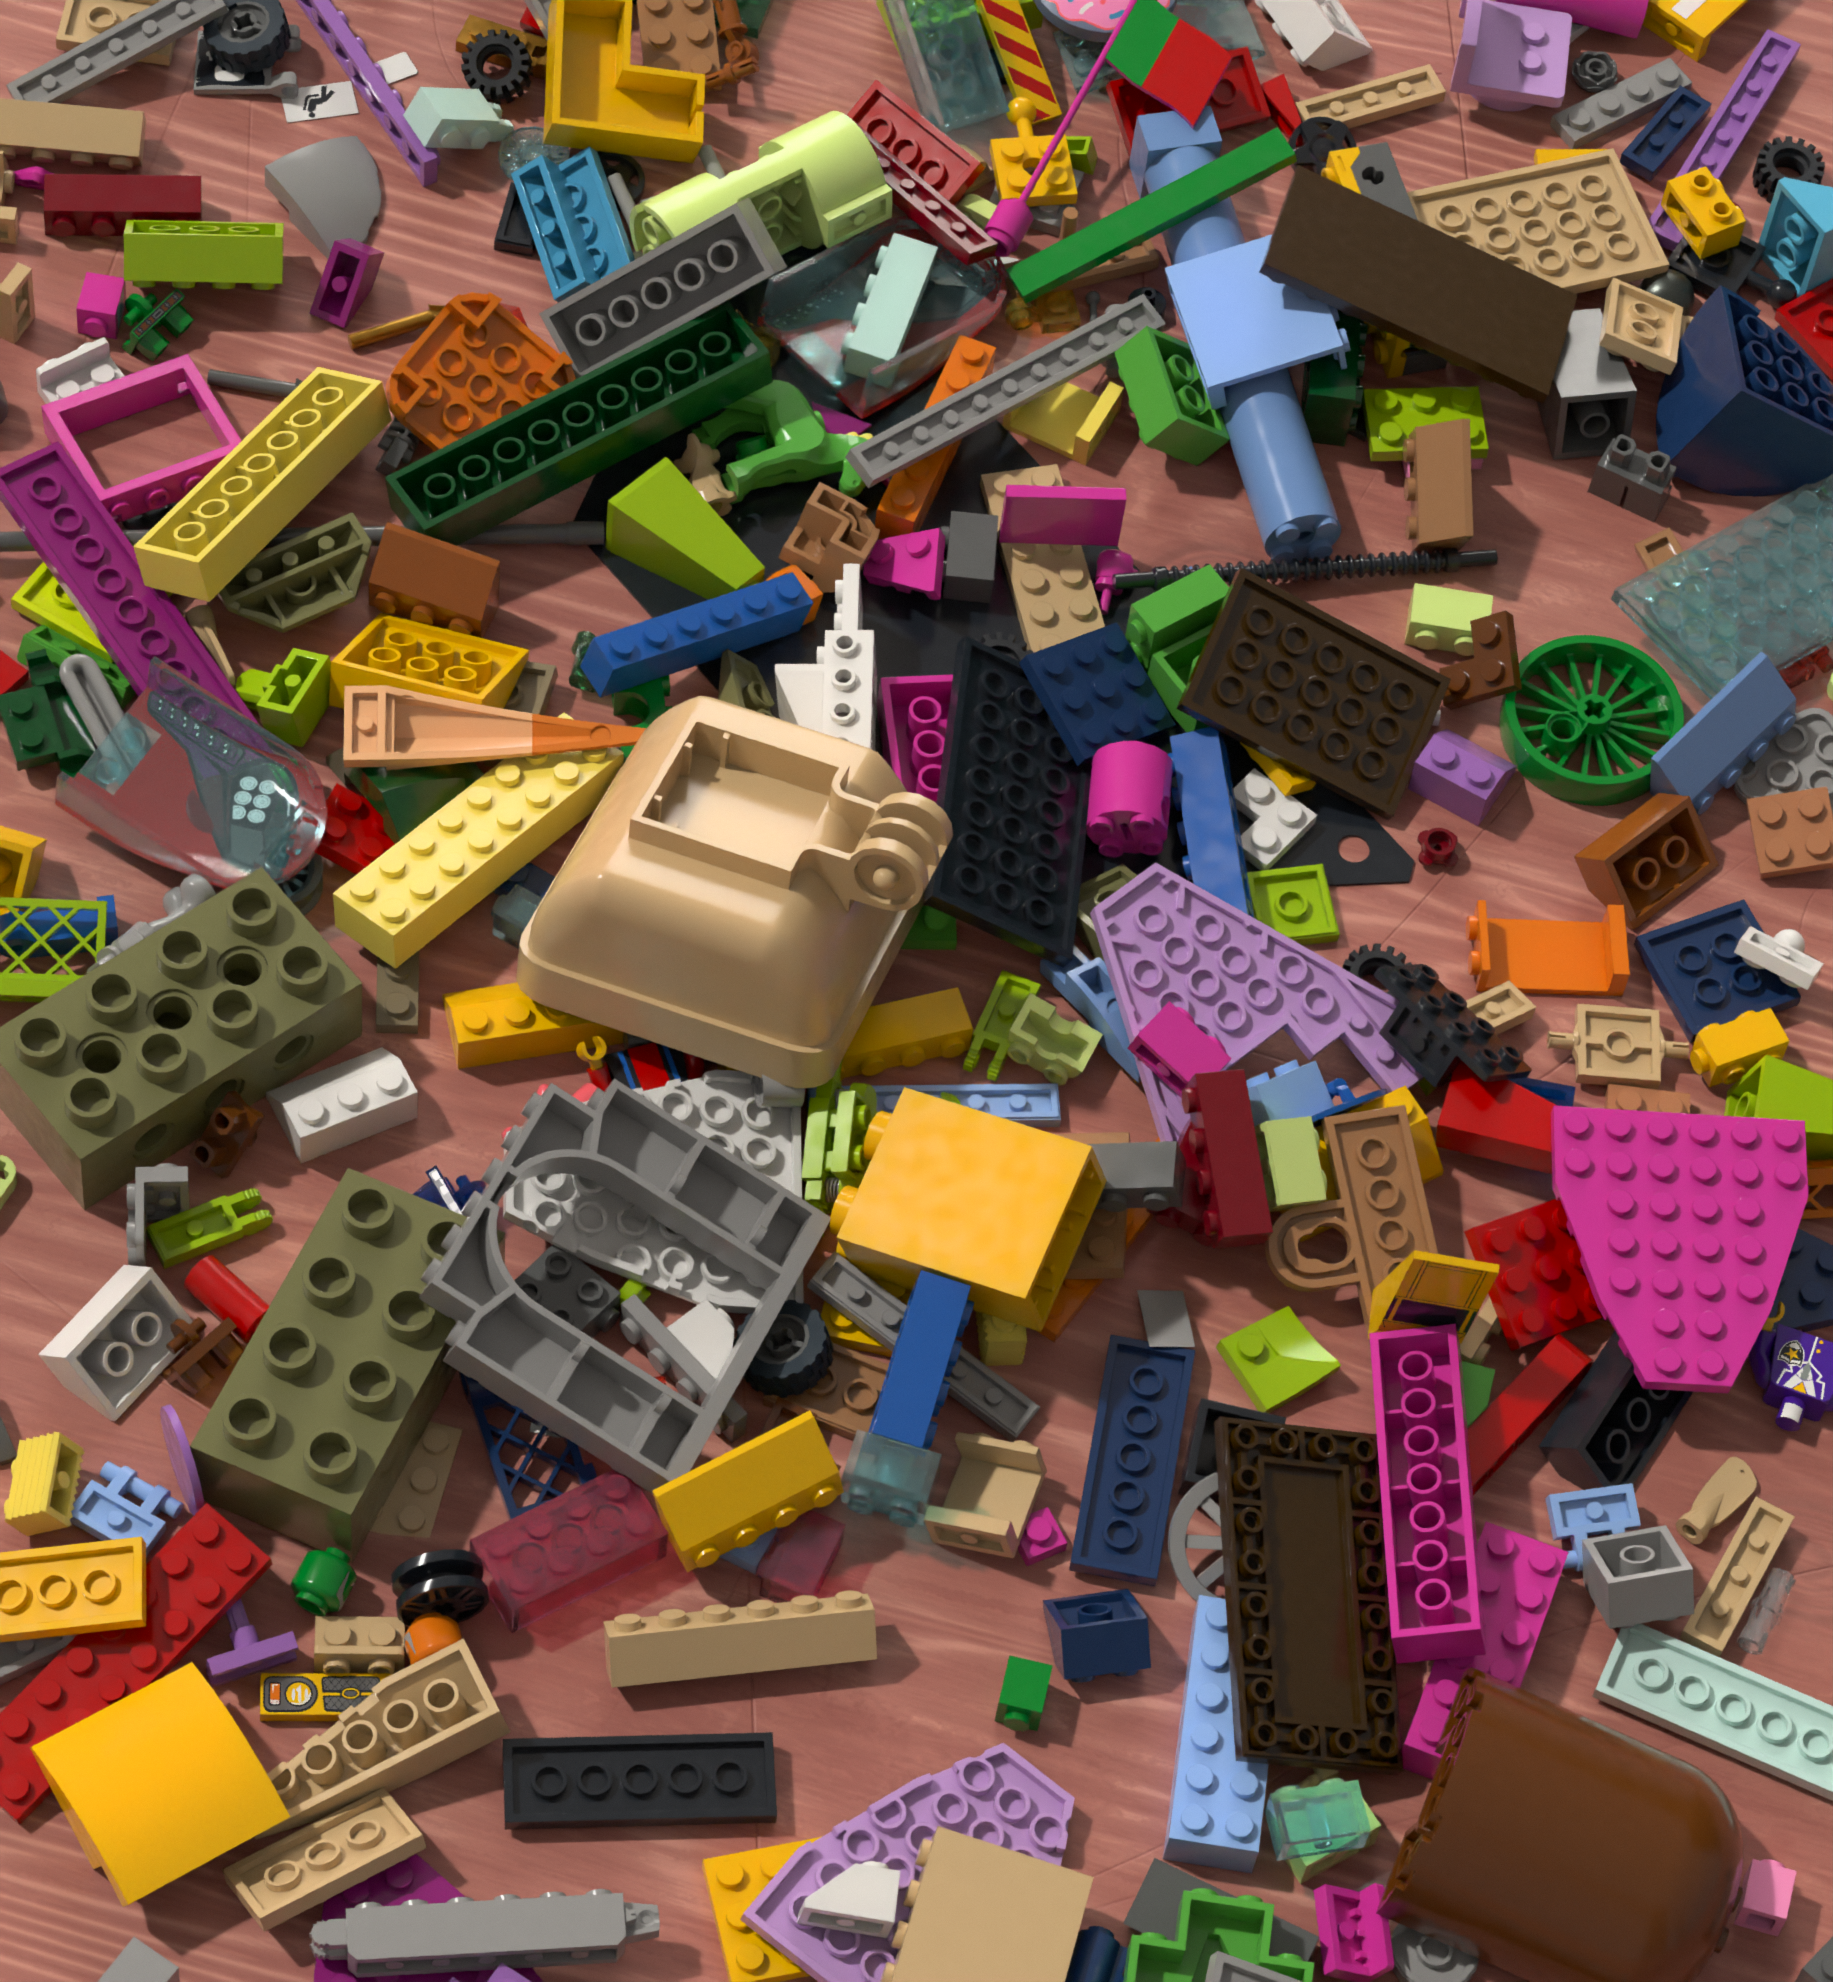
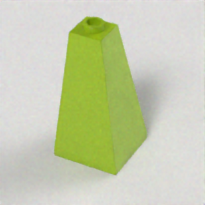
M667 457L663 458L608 500L605 548L611 553L708 600L764 582L765 567Z
M1766 1054L1728 1089L1724 1116L1805 1121L1807 1160L1833 1159L1832 1079Z

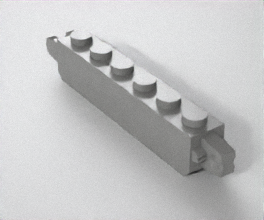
M595 1889L587 1892L585 1895L566 1896L562 1892H547L540 1895L539 1898H520L517 1895L504 1894L495 1897L493 1900L474 1901V1899L469 1897H456L450 1899L447 1903L428 1904L425 1900L414 1899L405 1901L398 1906H382L376 1902H365L356 1905L355 1908H346L345 1919H328L327 1922L323 1920L322 1922L317 1921V1924H313L309 1938L312 1939L310 1949L314 1954V1958L317 1957L318 1960L323 1959L324 1961L325 1959H347L348 1970L358 1978L496 1970L501 1962L511 1969L616 1963L625 1953V1944L658 1938L660 1921L658 1905L624 1902L623 1893H612L607 1889Z

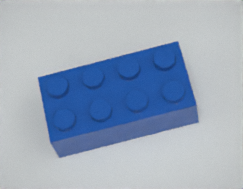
M923 1270L920 1271L910 1293L862 1453L911 1469L918 1456L926 1457L938 1423L930 1421L931 1417H938L950 1386V1382L944 1381L943 1377H950L962 1346V1342L955 1340V1337H962L973 1310L974 1301L967 1299L971 1288L970 1285Z

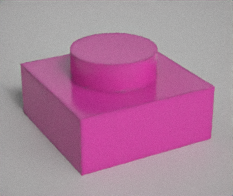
M1048 1507L1030 1514L1019 1543L1018 1551L1026 1566L1066 1550L1067 1541Z

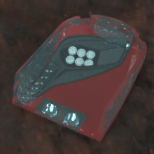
M895 217L883 221L769 278L757 324L862 419L911 392L947 363L959 335L973 339L996 318L1003 306L1007 293V272L1001 258L996 255L966 266L910 217ZM897 233L938 247L933 271L901 353L870 369L867 379L843 371L847 355L840 353L847 331L854 333L857 327L852 325V320L858 303L866 304L868 297L863 296L870 273L878 274L879 268L875 267V262L881 245L888 247L893 234Z
M156 656L152 658L149 664L147 687L76 776L72 778L63 771L57 776L55 805L112 842L145 859L188 876L196 873L205 878L209 884L225 889L260 867L267 872L277 885L295 876L316 854L322 842L327 821L326 800L322 789L323 784L314 767L300 752Z

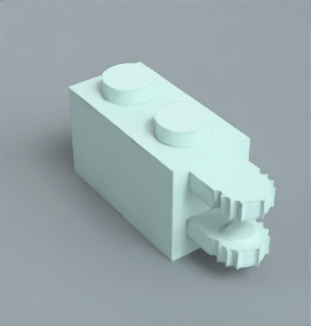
M420 87L403 114L423 146L427 148L483 149L488 142H500L508 139L514 131V126L509 120L500 119L502 118L503 110L498 103L492 104V102H487L479 89Z

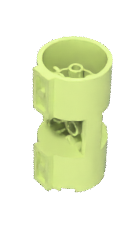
M830 111L764 143L759 147V160L749 166L732 171L722 179H718L709 173H702L634 206L630 213V232L635 251L643 249L644 255L735 203L750 198L780 255L801 245L810 249H815L822 245L830 248L891 218L892 189L886 184L878 157L862 130L844 113Z

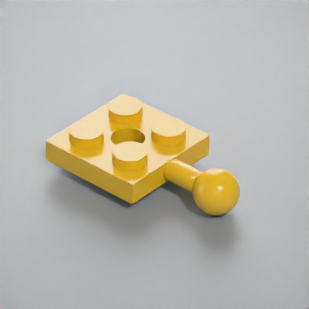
M1026 97L1014 98L1006 109L1007 118L1011 124L1017 126L1019 137L990 140L989 150L999 201L1020 198L1032 176L1024 169L1029 167L1037 168L1055 136H1034L1032 122L1036 118L1037 110L1033 101ZM1066 134L1063 135L1028 197L1026 204L1029 207L1076 204L1078 193Z

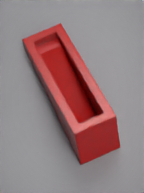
M1281 74L1262 83L1261 87L1271 114L1270 118L1289 139L1293 131L1302 122L1285 75ZM1301 134L1297 138L1296 148L1302 146L1303 138Z

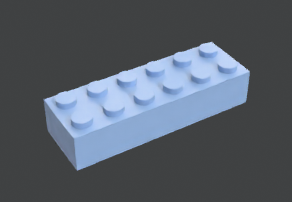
M1199 1595L1192 1620L1163 1859L1252 1873L1259 1852L1269 1764L1236 1761L1226 1601L1222 1598Z

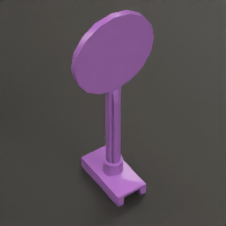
M169 1404L160 1409L164 1439L183 1498L194 1516L204 1506L201 1483L180 1419L175 1409ZM240 1598L226 1612L232 1630L229 1636L234 1650L208 1658L206 1674L210 1686L213 1688L296 1661L295 1651L298 1650V1645L294 1633L291 1631L260 1641L255 1626L249 1624Z

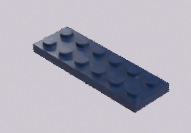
M1110 1335L1069 1571L1155 1587L1195 1350L1180 1347H1149L1148 1341Z

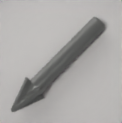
M213 369L209 370L207 378L208 385L287 397L303 382L296 378V383Z

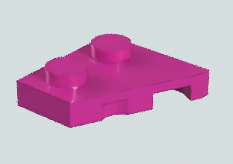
M940 528L878 539L869 559L864 565L863 575L871 584L882 587L893 586L897 591L909 594L911 590L925 593L931 600H940L945 535Z

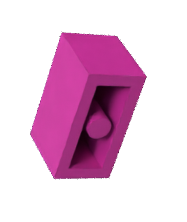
M1170 1001L1138 1033L1127 1048L1181 1098L1183 1088H1185L1195 1073L1222 1071L1232 1059L1226 1053L1225 1047L1215 1037L1207 1036L1195 1025L1193 1017L1186 1010L1180 1007L1176 1008Z

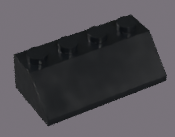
M1616 1331L1613 1332L1538 1446L1559 1476L1583 1490L1630 1483L1634 1485L1693 1393L1692 1391L1643 1389L1634 1374L1633 1363L1624 1356L1618 1345L1620 1338Z

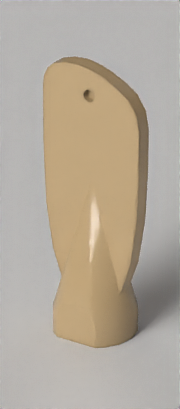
M199 605L191 608L185 614L186 622L235 689V676L218 641L215 618L210 606Z
M1730 1457L1717 1470L1698 1494L1691 1510L1677 1520L1676 1528L1679 1534L1692 1544H1700L1708 1536L1710 1529L1720 1525L1745 1503L1757 1486L1755 1475L1746 1462L1738 1457Z

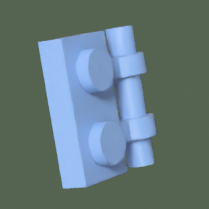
M107 1461L100 1471V1476L108 1480L110 1484L106 1488L91 1479L73 1504L74 1510L71 1511L73 1517L70 1519V1522L101 1541L142 1537L146 1543L147 1557L166 1531V1522L156 1517V1514L162 1511L175 1519L180 1514L183 1503L171 1497V1491L161 1485L154 1487L138 1478V1472L130 1467L123 1466L121 1468ZM130 1493L144 1502L139 1507L122 1496Z
M1633 1483L1551 1494L1545 1498L1553 1541L1569 1538L1571 1540L1572 1550L1567 1551L1569 1553L1563 1569L1575 1568L1576 1571H1583L1582 1540L1588 1539L1587 1536L1608 1533V1535L1624 1533L1627 1530L1638 1529L1641 1526Z

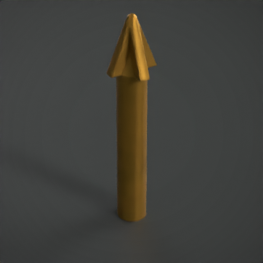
M428 304L429 310L347 335L349 345L353 350L427 327L445 306Z

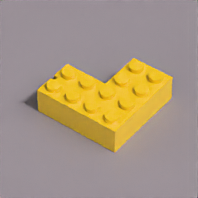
M552 0L548 13L543 144L586 149L590 146L594 150L694 163L703 144L704 112L701 111L704 107L705 74L630 64L632 0Z

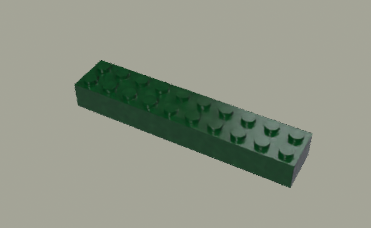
M728 301L386 476L385 482L390 507L407 529L458 546L773 382L770 352Z

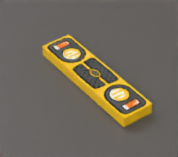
M261 1673L260 1721H339L338 1716L351 1705L355 1708L373 1693L371 1689L376 1684L392 1674Z

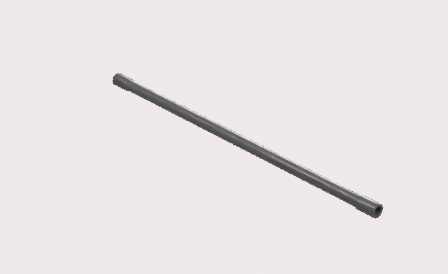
M569 521L563 524H498L460 545H604V522ZM362 526L372 541V546H379L385 526ZM318 527L283 528L264 548L275 547ZM151 529L122 530L132 546H134ZM22 531L0 532V552L36 551Z

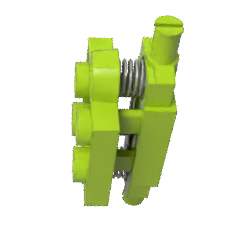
M843 1059L834 1076L826 1084L817 1086L816 1097L810 1098L801 1179L806 1182L804 1200L825 1214L832 1212L835 1200L845 1186L850 1185L859 1188L871 1162L864 1157L865 1136L873 1117L878 1113L876 1111V1091L870 1084L853 1082L849 1089L842 1087L840 1077Z

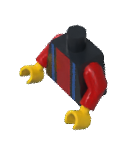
M594 1036L593 1043L596 1046V1053L593 1056L588 1054L584 1042H580L576 1048L578 1057L583 1061L589 1062L590 1067L587 1069L591 1083L603 1091L606 1090L614 1078L630 1089L642 1087L643 1091L665 1086L667 1081L680 1078L681 1082L700 1078L703 1077L705 1072L703 1058L655 1042L605 1055L607 1049L605 1041L599 1036Z

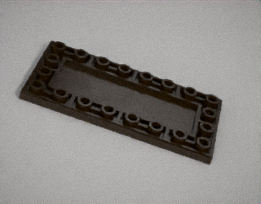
M1299 165L1292 176L1259 273L1269 277L1273 282L1285 284L1304 293L1310 299L1326 303L1347 316H1354L1375 326L1381 332L1395 335L1410 342L1418 349H1425L1446 359L1452 365L1464 367L1481 375L1489 382H1496L1517 392L1521 397L1533 399L1542 404L1549 395L1578 296Z
M1220 1417L1214 1422L1236 1761L1398 1775L1404 1770L1401 1753L1402 1744L1395 1652L1391 1639L1377 1434Z

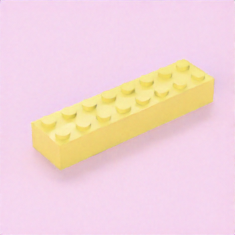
M317 367L133 546L144 585L210 602L392 421L382 381Z
M564 712L558 716L559 718L573 719ZM616 747L503 759L333 893L335 927L396 969L593 812L599 805L619 769L623 766L624 752Z

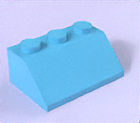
M1784 177L1778 180L1759 244L1766 247L1762 260L1779 279H1787L1795 285L1797 298L1833 279V187Z

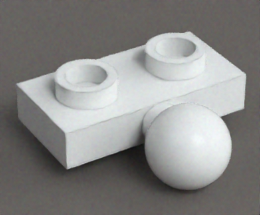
M1750 926L1740 938L1734 953L1742 956V959L1748 965L1757 969L1765 968L1779 975L1783 983L1794 988L1802 987L1808 990L1823 966V963L1803 953L1805 949L1804 938L1793 929H1784L1773 938Z

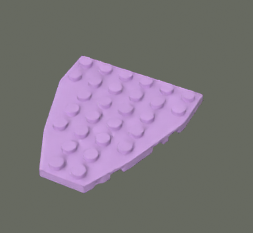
M1001 1743L985 1750L978 1757H967L955 1762L949 1769L934 1775L928 1773L910 1781L868 1806L867 1811L848 1822L845 1820L833 1827L831 1832L813 1843L809 1841L799 1847L746 1909L740 1920L818 1982H880L886 1962L894 1964L898 1949L891 1947V1942L898 1921L906 1922L910 1908L903 1906V1902L911 1879L919 1881L922 1867L915 1865V1861L923 1838L931 1841L937 1826L1061 1866L1068 1838V1823L1072 1815L1075 1798L1005 1743ZM868 1861H876L886 1864L889 1869L900 1871L895 1922L887 1938L797 1923L798 1913L805 1898L855 1863L862 1864Z

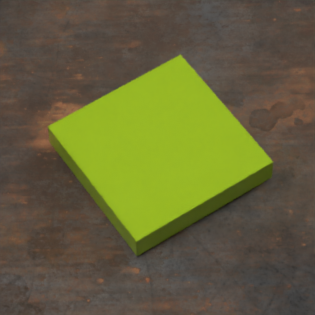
M1323 864L1247 872L1256 920L1301 945L1338 941L1340 933Z

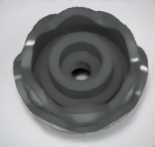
M1585 51L1579 58L1574 60L1572 76L1581 89L1589 93H1599L1616 83L1618 79L1617 64L1606 52Z

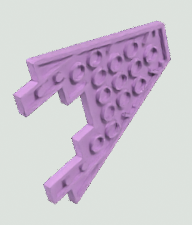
M1154 863L1095 906L1090 912L1130 1044L1138 1033L1170 1001L1176 1008L1180 1007L1186 1010L1193 1017L1195 1025L1207 1036L1215 1037L1223 1044L1226 1053L1232 1059L1222 1071L1231 1068L1281 1029H1284L1309 1060L1338 1038H1341L1382 1089L1387 1090V1093L1405 1085L1409 1090L1424 1078L1379 1034L1400 1001L1158 863ZM1134 1055L1160 1142L1178 1141L1185 1124L1190 1119V1113L1186 1114L1184 1112L1182 1098Z

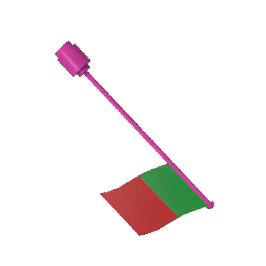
M1131 0L1020 198L1001 200L983 231L998 243L995 255L1008 257L1011 252H1015L1033 222V215L1026 201L1105 61L1133 86L1173 109L1194 129L1231 62V56L1210 36L1170 13L1157 0Z

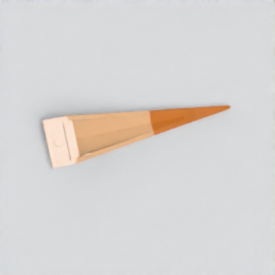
M387 685L345 686L343 761L344 768L386 767V770H398L632 746L637 743L646 728L532 714L468 703Z

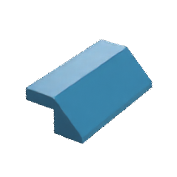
M589 146L559 165L541 155L511 173L555 301L561 302L635 260L596 150Z

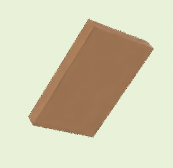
M832 1343L834 1352H832L833 1362L828 1367V1373L824 1379L821 1378L817 1382L818 1385L803 1391V1394L797 1396L795 1394L789 1395L788 1398L782 1399L817 1414L816 1422L818 1427L864 1445L889 1364ZM765 1395L763 1405L773 1408L779 1396Z

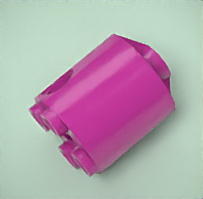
M1122 741L1111 743L1098 749L1093 756L1086 827L1089 838L1093 843L1099 845L1100 854L1114 858L1121 856L1123 852L1157 855L1163 851V843L1167 839L1173 774V761L1165 751L1139 741Z

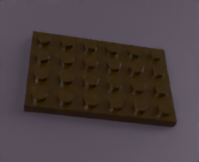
M1240 568L1235 573L1176 709L1389 820L1396 812L1412 774L1415 761L1420 755L1451 679L1255 574Z

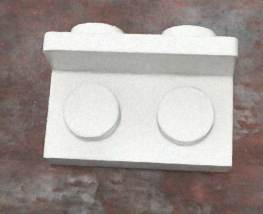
M105 337L94 342L85 343L77 350L62 357L50 359L36 369L37 391L46 404L124 377V374L110 357V347Z

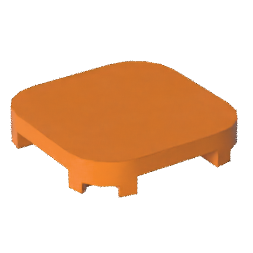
M471 292L463 295L459 293L450 300L398 361L387 379L385 395L390 411L403 426L433 451L453 443L576 379L572 368L574 362L564 351L561 354L555 351L499 303L503 299L491 292H488V294Z

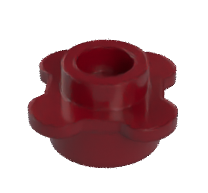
M1433 828L1419 833L1417 841L1421 845V852L1419 853L1418 860L1422 865L1444 864L1446 867H1453L1457 864L1459 858L1455 853V847L1458 839L1454 833L1445 828ZM1434 848H1440L1441 851H1436Z

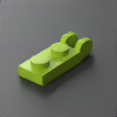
M1004 970L1001 971L973 1032L972 1044L963 1064V1070L972 1072L977 1067L982 1048L985 1047L996 1051L994 1059L990 1062L987 1070V1079L995 1082L998 1080L1006 1058L1009 1056L1007 1053L1010 1047L1008 1041L1009 1031L1029 994L1032 993L1038 997L1041 984Z
M250 1188L229 1197L223 1195L146 1227V1233L163 1268L166 1269L243 1238V1235L258 1233V1231H262L273 1223V1217L269 1210L262 1209L237 1218L236 1214L246 1212L248 1209L251 1210L261 1202L262 1196L258 1189Z

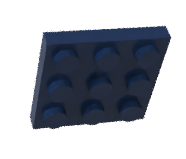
M1117 622L1028 654L1019 662L1077 766L1091 762L1097 750L1108 744L1122 741L1143 742L1169 732L1176 725Z
M1744 899L1639 935L1634 942L1637 952L1690 1043L1695 1042L1698 1032L1707 1025L1728 1023L1735 1020L1742 1013L1751 1010L1759 1012L1771 1008L1775 1014L1797 1006L1800 1002L1801 995L1797 988L1783 983L1779 975L1765 968L1757 969L1744 962L1742 956L1734 953L1740 938L1750 926L1763 932Z

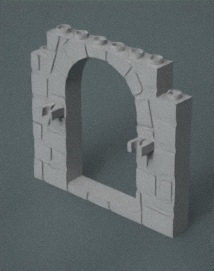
M615 1078L605 1091L597 1088L586 1105L551 1083L542 1095L534 1092L524 1106L521 1114L527 1117L521 1128L514 1125L504 1139L501 1147L506 1149L507 1152L501 1161L494 1158L481 1178V1180L487 1183L483 1192L480 1194L474 1191L461 1211L462 1214L467 1216L462 1227L454 1224L443 1240L441 1247L447 1250L441 1261L434 1257L423 1273L420 1280L427 1285L420 1294L419 1299L448 1318L451 1317L456 1322L445 1340V1343L451 1346L443 1359L445 1363L467 1377L478 1381L481 1386L511 1405L522 1409L524 1413L560 1436L566 1437L610 1465L615 1471L623 1476L626 1475L634 1483L653 1494L652 1490L690 1472L830 1222V1216ZM543 1173L581 1175L602 1185L616 1195L619 1194L627 1202L633 1203L634 1205L628 1214L638 1221L643 1222L650 1214L658 1222L672 1231L680 1233L697 1247L710 1255L716 1256L719 1261L733 1270L741 1272L747 1279L766 1290L701 1406L696 1405L531 1299L517 1285L503 1262L497 1240V1217L500 1208L497 1204L511 1187L523 1180Z

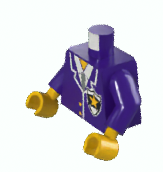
M1779 1301L1777 1314L1774 1317L1767 1318L1749 1353V1362L1756 1383L1763 1388V1402L1779 1409L1775 1419L1777 1426L1787 1431H1798L1803 1418L1815 1422L1821 1420L1825 1411L1833 1412V1342L1779 1323L1776 1330L1773 1329L1774 1323L1779 1321L1785 1313L1784 1304Z

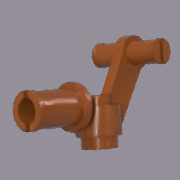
M712 0L720 26L718 37L723 40H729L725 49V56L729 62L724 64L722 70L705 76V80L708 81L706 84L711 91L728 83L736 85L741 82V78L760 70L759 66H757L759 65L757 46L743 37L748 28L746 24L742 23L736 0H722V2L720 0Z

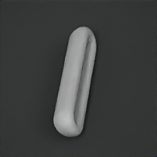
M85 654L71 655L60 665V680L120 789L147 754L98 664L93 658Z

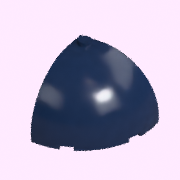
M1722 285L1706 300L1679 341L1677 363L1670 375L1665 374L1661 387L1656 415L1657 445L1660 452L1670 456V464L1677 467L1673 477H1678L1697 487L1719 494L1757 497L1795 491L1833 474L1832 384L1813 359L1783 328L1778 325L1773 330L1757 317L1761 310Z

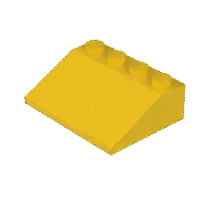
M380 613L331 661L329 705L344 710L345 686L387 685L418 693L504 709L529 658V650Z

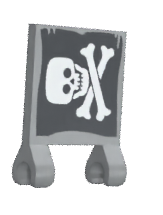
M291 24L289 25L291 32L290 45L288 50L285 51L298 52L302 46L300 28L297 25ZM198 31L194 95L272 94L283 99H295L298 96L299 88L297 76L294 72H282L272 77L273 66L266 67L257 73L248 72L247 74H240V72L232 73L228 72L224 67L220 68L209 53L203 31Z

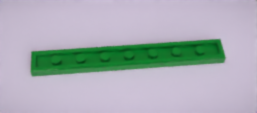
M1278 127L1007 268V275L1026 304L1297 162L1296 154Z

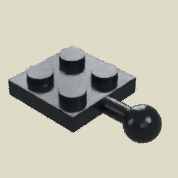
M1741 235L1738 245L1703 259H1699L1683 236L1668 258L1670 264L1668 269L1684 274L1694 289L1709 297L1720 285L1739 294L1746 284L1765 294L1769 304L1776 309L1797 298L1796 287L1791 281L1787 279L1772 281L1754 272L1764 257L1766 247Z

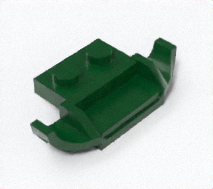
M45 649L25 653L32 687L0 695V717L17 770L20 771L56 762L66 790L79 774L92 782L97 771L98 750H96L90 733L60 680V670L52 664Z

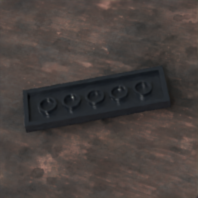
M773 1732L503 1739L505 1830L776 1823L777 1805Z

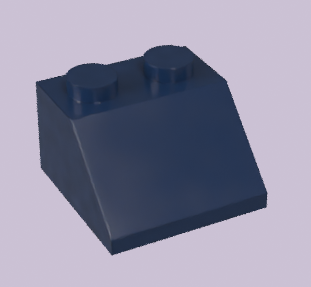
M1129 1589L1043 1600V1610L1054 1662L1064 1680L1069 1679L1072 1682L1082 1683L1095 1679L1097 1675L1111 1673L1115 1676L1126 1677L1137 1674L1140 1669L1151 1668L1148 1618Z

